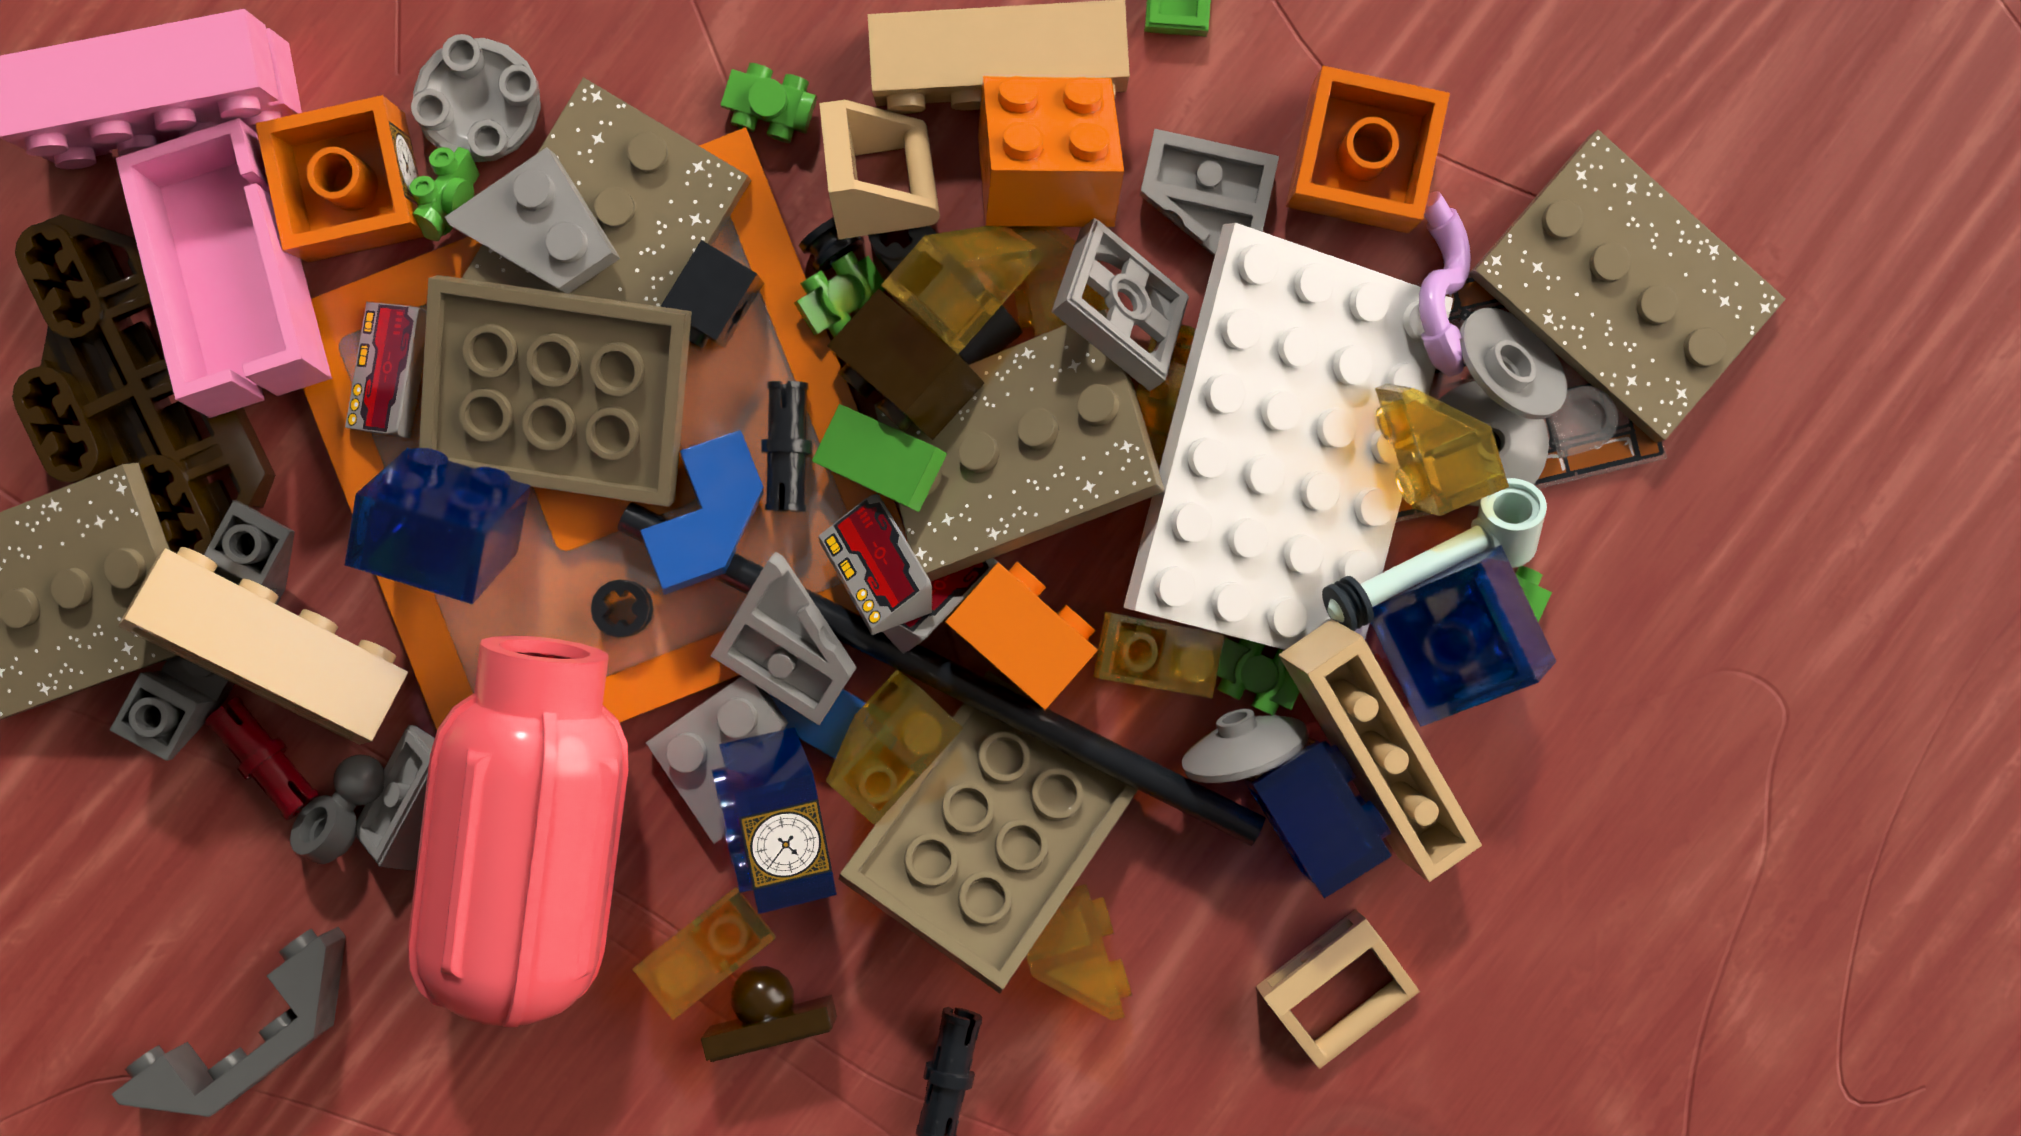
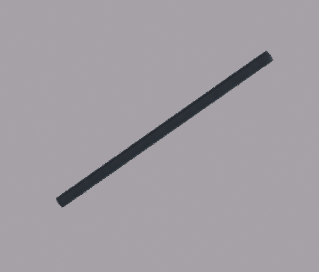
M631 502L622 514L617 530L644 543L640 530L668 521V519ZM735 553L726 573L713 578L748 594L764 567ZM805 588L839 641L1250 846L1257 840L1266 817L1049 709L1044 710L1039 704L919 644L903 654L883 632L872 635L861 615Z

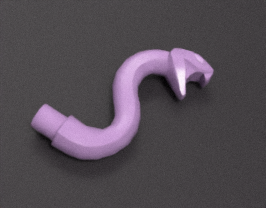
M1435 191L1428 195L1424 217L1428 222L1426 225L1428 231L1441 250L1444 269L1432 271L1421 284L1419 310L1422 326L1425 331L1421 334L1432 365L1445 375L1451 377L1463 371L1464 361L1460 345L1461 333L1456 326L1449 323L1445 308V295L1456 293L1465 285L1470 271L1471 254L1467 232L1456 209L1450 208L1442 194Z

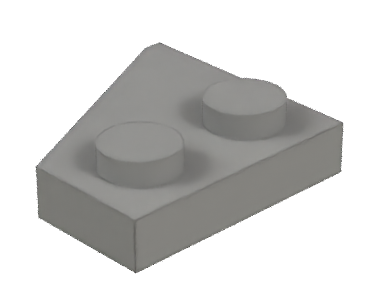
M1154 129L1140 196L1215 256L1223 224L1238 223L1263 232L1279 156Z
M547 147L445 216L450 226L568 294L620 259L560 160Z
M777 552L767 561L711 654V657L817 725L821 724L857 668L786 559Z
M741 676L645 743L713 844H715L730 832L733 826V819L745 797L756 784L763 771L765 760L770 751L776 747L788 722L769 693Z

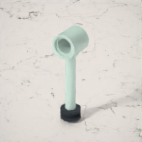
M1507 478L1493 482L1482 494L1478 516L1472 521L1470 529L1361 584L1352 576H1346L1340 579V581L1324 587L1322 598L1330 619L1339 622L1353 631L1360 629L1362 626L1373 621L1374 613L1372 607L1476 554L1489 564L1497 567L1514 568L1526 564L1534 557L1537 551L1547 510L1544 495L1536 486L1521 479Z

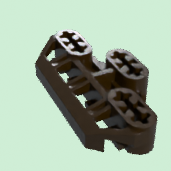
M63 214L31 225L24 230L16 242L15 256L28 287L48 325L41 365L28 369L19 376L13 388L12 398L15 409L42 466L53 478L63 482L76 483L122 464L139 463L170 551L177 554L180 547L189 548V545L197 540L195 532H200L202 540L194 545V550L204 555L233 502L222 480L209 483L207 477L229 466L232 471L229 475L239 493L236 501L250 508L252 506L264 508L276 476L244 408L242 407L212 418L200 413L211 437L202 439L187 406L179 401L171 403L169 396L173 395L174 392L166 360L163 358L147 322L140 321L133 324L130 316L152 306L135 238ZM93 239H97L103 242L95 245ZM109 244L125 248L129 257L128 265L133 276L125 278ZM56 262L59 268L54 267L53 263ZM73 277H74V278H77V279H80V280H83V281H82V282L74 281ZM61 288H67L70 292L61 290ZM85 302L90 303L91 307L87 308ZM81 319H84V324H81ZM72 420L79 421L80 426H75ZM64 428L67 434L60 433L58 429ZM84 445H87L88 452H86ZM167 474L173 475L174 482H169ZM166 487L168 496L163 495L162 488ZM183 507L192 508L194 514L185 513ZM169 514H177L180 521L171 520Z

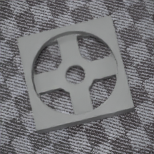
M1093 218L1079 231L1051 312L1146 389L1151 391L1166 380L1189 296L1102 222ZM1097 260L1117 267L1121 270V273L1116 276L1113 275ZM1086 284L1104 298L1109 309L1106 318L1082 299ZM1118 292L1124 293L1131 300L1133 311L1128 310L1122 304L1118 297ZM1138 325L1157 341L1153 352L1148 353L1130 338L1133 326Z

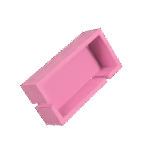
M245 9L0 56V138L25 149L28 155L40 156L55 163V166L60 169L90 167L96 164L95 156L111 154L113 149H117L118 155L124 156L240 118L257 133L255 123L302 113L289 43L270 28L266 29L265 24Z
M240 118L116 158L175 399L212 418L264 401L262 388L279 396L332 379L301 259L282 250L258 134Z

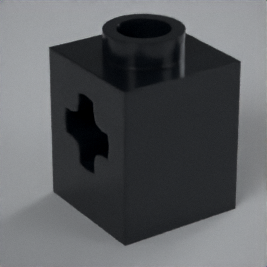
M701 240L660 307L692 311L689 337L691 343L703 349L710 339L725 348L764 285V282L757 273Z

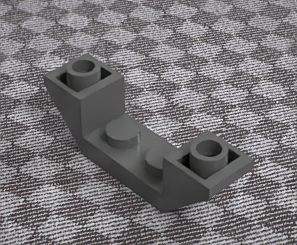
M233 500L204 556L218 565L214 572L215 574L239 585L243 578L248 579L275 592L279 596L275 603L277 605L287 585L295 531L247 505ZM180 656L168 659L161 671L142 672L139 674L110 731L166 761L172 760L205 724V720L224 703L235 683Z
M336 927L317 936L312 929H309L279 951L285 962L269 973L267 977L291 1009L281 1014L258 1032L265 1043L248 1056L239 1047L208 1069L188 1042L167 1053L158 1045L125 1069L132 1079L111 1095L119 1105L207 1117L214 1115L234 1102L334 1025L346 940L344 933L339 927Z

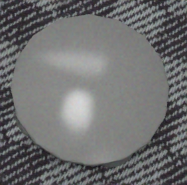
M465 34L454 35L448 38L443 47L437 50L420 69L411 103L412 114L427 140L437 148L446 147L453 152L458 147L470 151L474 162L496 161L518 150L534 131L541 109L539 83L528 62L508 45L486 38H473Z

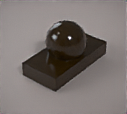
M768 966L753 967L739 976L731 991V1006L738 1019L709 1026L702 1036L701 1042L706 1061L715 1062L828 1033L831 1031L837 1018L833 997L829 995L794 1004V991L784 974Z

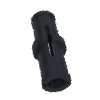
M782 381L767 382V389H769L768 439H761V453L767 454V501L765 511L806 512L805 459L806 455L812 454V441L806 440L807 390H809V383L787 381V384H782Z
M951 1007L943 1008L940 1032L933 1060L926 1062L923 1078L928 1080L923 1108L915 1134L917 1136H957L959 1115L965 1092L972 1089L975 1073L970 1071L975 1043L983 1019L976 1012L955 1007V1010Z

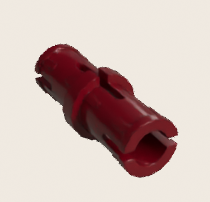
M240 697L233 698L226 704L229 707L225 710L220 706L205 720V724L216 733L241 763L237 770L244 779L253 778L280 810L282 817L288 821L298 815L299 812L297 810L299 808L302 810L320 794L311 787L284 753L287 746L280 738L272 740L243 705Z

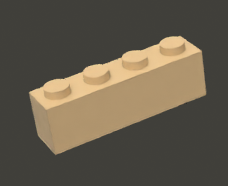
M1125 0L868 14L872 93L876 106L887 105V111L898 114L918 113L926 109L925 103L951 102V108L956 110H978L981 103L983 76L1112 78L1114 99L1116 98V92H1126L1130 74Z
M180 547L177 554L166 548L161 552L121 619L119 627L359 745L373 741L408 674V671L393 664L397 657L394 653L371 641L361 640L357 646L335 635L338 626L315 612L303 609L298 616L276 605L275 603L279 596L259 583L243 578L239 585L215 574L214 572L218 565L194 550Z
M1330 619L1279 654L1284 666L1394 853L1400 860L1428 882H1431L1482 846L1363 636Z

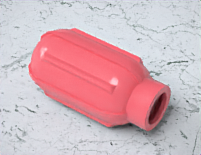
M495 636L482 639L479 649L474 693L455 705L437 729L430 753L407 942L408 967L418 991L433 1005L445 1007L454 1014L469 1021L503 1027H518L519 1025L540 1022L562 1013L573 1005L578 998L586 993L599 973L605 952L627 785L628 743L618 719L603 705L608 654L598 648L576 642L534 636Z

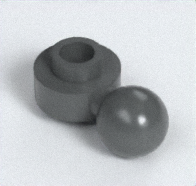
M357 754L344 759L338 765L333 778L335 792L332 797L322 795L311 800L301 810L293 824L290 843L295 853L317 864H326L349 850L356 836V815L354 809L357 805H366L375 801L384 789V768L375 758L369 755Z

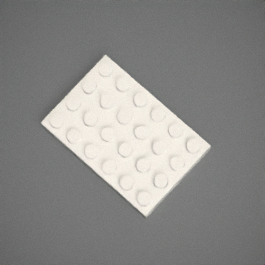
M1238 223L1223 224L1159 469L1165 492L1152 496L1123 608L1286 650L1330 620L1322 598L1324 587L1334 584L1346 576H1352L1361 584L1383 573L1436 368L1429 359L1421 334L1425 332L1419 310V292L1421 287ZM1445 296V308L1449 318L1454 298ZM1369 624L1356 629L1354 632L1363 636L1365 640Z

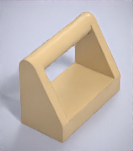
M845 99L819 103L828 191L838 239L919 228L935 224L940 218L926 123L917 118ZM905 148L911 194L858 181L855 155Z
M1356 909L1256 986L1271 1009L1319 1069L1420 992L1368 920ZM1368 949H1371L1393 980L1320 1037L1313 1040L1291 1012V1009Z

